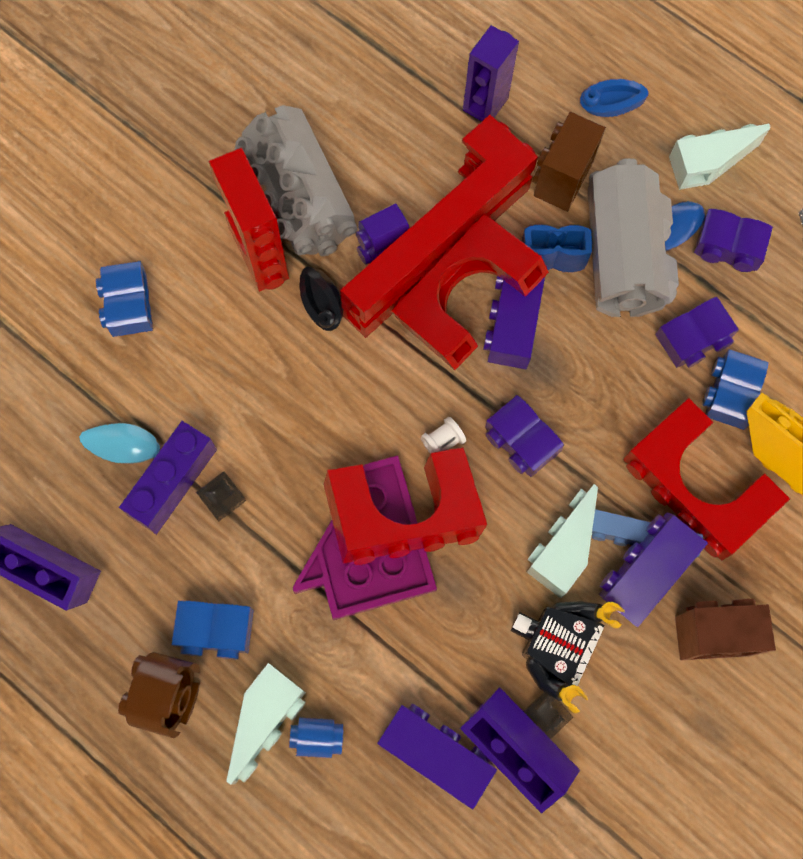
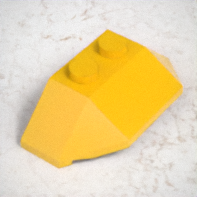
M761 392L747 410L753 455L760 460L766 469L775 472L786 481L793 491L803 495V417L790 407L777 400H772L768 395Z

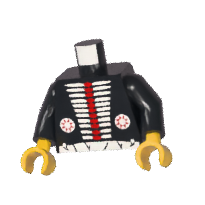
M586 601L560 602L554 604L552 608H545L538 621L519 612L511 627V632L529 640L522 656L527 659L526 668L538 688L558 701H563L572 713L580 712L571 703L574 697L581 696L588 700L587 695L578 686V683L605 625L599 622L603 620L612 628H619L622 625L618 621L610 620V616L614 611L625 612L615 602H608L604 605Z

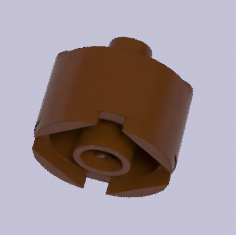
M151 652L147 656H137L131 670L133 680L129 692H126L120 700L119 714L126 716L129 726L170 738L178 737L181 732L175 731L179 723L187 724L197 700L200 683L193 682L194 672L200 674L199 665L156 652Z

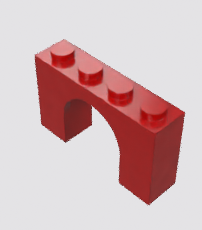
M242 147L209 160L213 178L228 207V211L224 212L228 227L259 292L265 289L272 290L280 287L284 281L289 279L277 218Z
M486 214L477 222H474L454 246L449 247L438 263L431 270L426 271L415 287L408 294L402 296L397 305L391 310L406 329L453 370H456L478 347L471 334L447 314V301L453 288L470 275L491 273L502 278L526 297L549 273L542 257Z
M688 398L640 441L623 460L627 463L626 467L631 475L638 480H643L652 489L651 494L660 504L668 505L676 514V517L694 532L703 534V539L708 542L704 550L722 561L733 555L790 498L765 473L753 481L732 502L727 504H709L693 496L687 490L681 478V457L686 448L714 422Z
M464 447L430 453L424 466V471L434 502V513L427 520L417 524L396 523L383 516L377 510L370 495L362 464L327 470L323 485L342 562H354L355 565H363L374 561L375 557L389 555L390 558H400L408 555L412 550L424 548V551L431 552L439 550L449 543L458 542V545H468L476 542L488 524Z

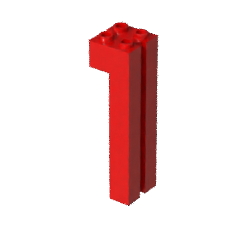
M489 115L462 138V143L469 150L465 154L464 165L458 169V173L464 180L340 290L343 317L365 338L393 314L391 310L397 305L399 299L415 287L422 275L438 263L449 247L454 246L474 222H477L484 214L494 221L497 220L530 190L533 178L531 173L535 170L538 156L529 144L522 143L517 139L505 123L498 122Z

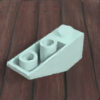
M749 124L736 130L726 131L721 129L708 135L697 137L695 135H687L677 140L669 159L679 190L712 183L761 144L771 128L770 124L758 126Z
M595 484L592 485L588 492L580 489L569 504L574 509L569 517L565 519L560 516L548 531V533L554 536L546 547L539 543L527 559L532 563L527 573L559 598H562L569 591L588 564L598 486Z
M269 663L244 693L226 780L230 785L236 784L239 779L242 782H246L258 766V763L254 761L263 748L269 751L282 735L278 728L287 717L292 721L306 703L301 699L306 692Z

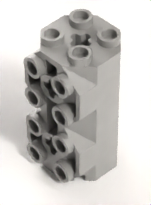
M282 105L275 108L277 114L268 117L266 112L259 114L244 129L242 136L237 139L235 150L242 147L259 183L264 185L266 190L264 194L277 218L281 239L289 240L297 255H314L319 253L320 256L324 257L334 253L338 248L337 245L346 237L353 235L358 229L354 214L302 109Z
M623 159L617 165L591 173L589 176L588 202L590 229L592 231L596 310L610 317H621L620 311H630V317H640L662 310L666 304L672 303L675 299L679 280L677 260L668 255L665 250V241H667L671 234L670 227L673 224L671 199L660 192L659 174L645 165H638L635 159Z

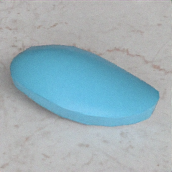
M131 424L102 425L88 429L79 436L80 442L87 450L104 460L115 463H142L155 458L160 451V445L151 433Z

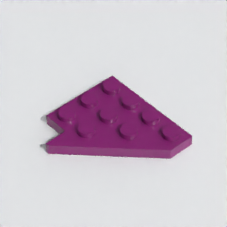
M398 455L364 464L363 468L370 495L377 510L383 516L396 523L417 524ZM332 521L292 587L294 594L324 586L333 621L437 591L428 556L424 548L412 550L408 555L400 558H390L389 555L375 557L374 561L363 565H355L354 562L343 563Z

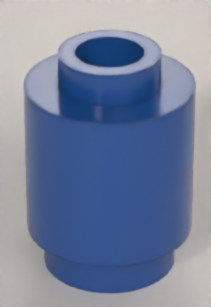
M299 718L298 725H291L289 748H297L296 756L332 758V754H342L343 724L334 723V719Z

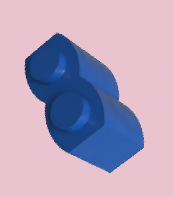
M549 225L529 226L524 229L521 240L542 257L547 270L554 268L562 272L581 271L586 268L592 253V231L587 227L579 225H569L559 229Z
M141 261L101 267V278H96V288L99 297L104 298V308H99V318L102 327L107 328L112 337L153 331L147 275Z
M731 349L726 352L723 358L718 356L711 372V376L716 377L714 387H708L702 405L707 407L705 414L710 419L745 430L749 426L747 410L760 395L769 362Z
M178 601L172 645L180 647V654L202 656L203 650L217 651L218 658L239 659V653H249L254 610L251 607L241 605Z

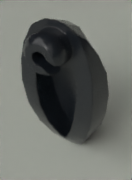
M307 266L302 270L299 282L300 297L304 308L317 326L325 331H332L339 326L343 317L341 295L335 284L323 271Z

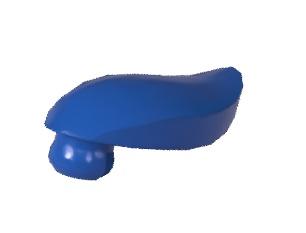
M611 79L598 82L584 90L580 97V103L590 114L600 117H613L628 113L644 104L649 92L646 87L637 82L625 79Z
M687 201L672 206L673 224L670 227L671 234L667 241H665L666 251L686 242L700 228L705 219V210L702 205Z

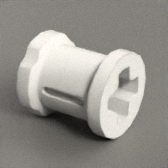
M447 417L444 419L442 426L429 435L424 433L421 436V440L428 452L433 453L449 450L458 443L462 445L466 442V437L458 424L451 417Z

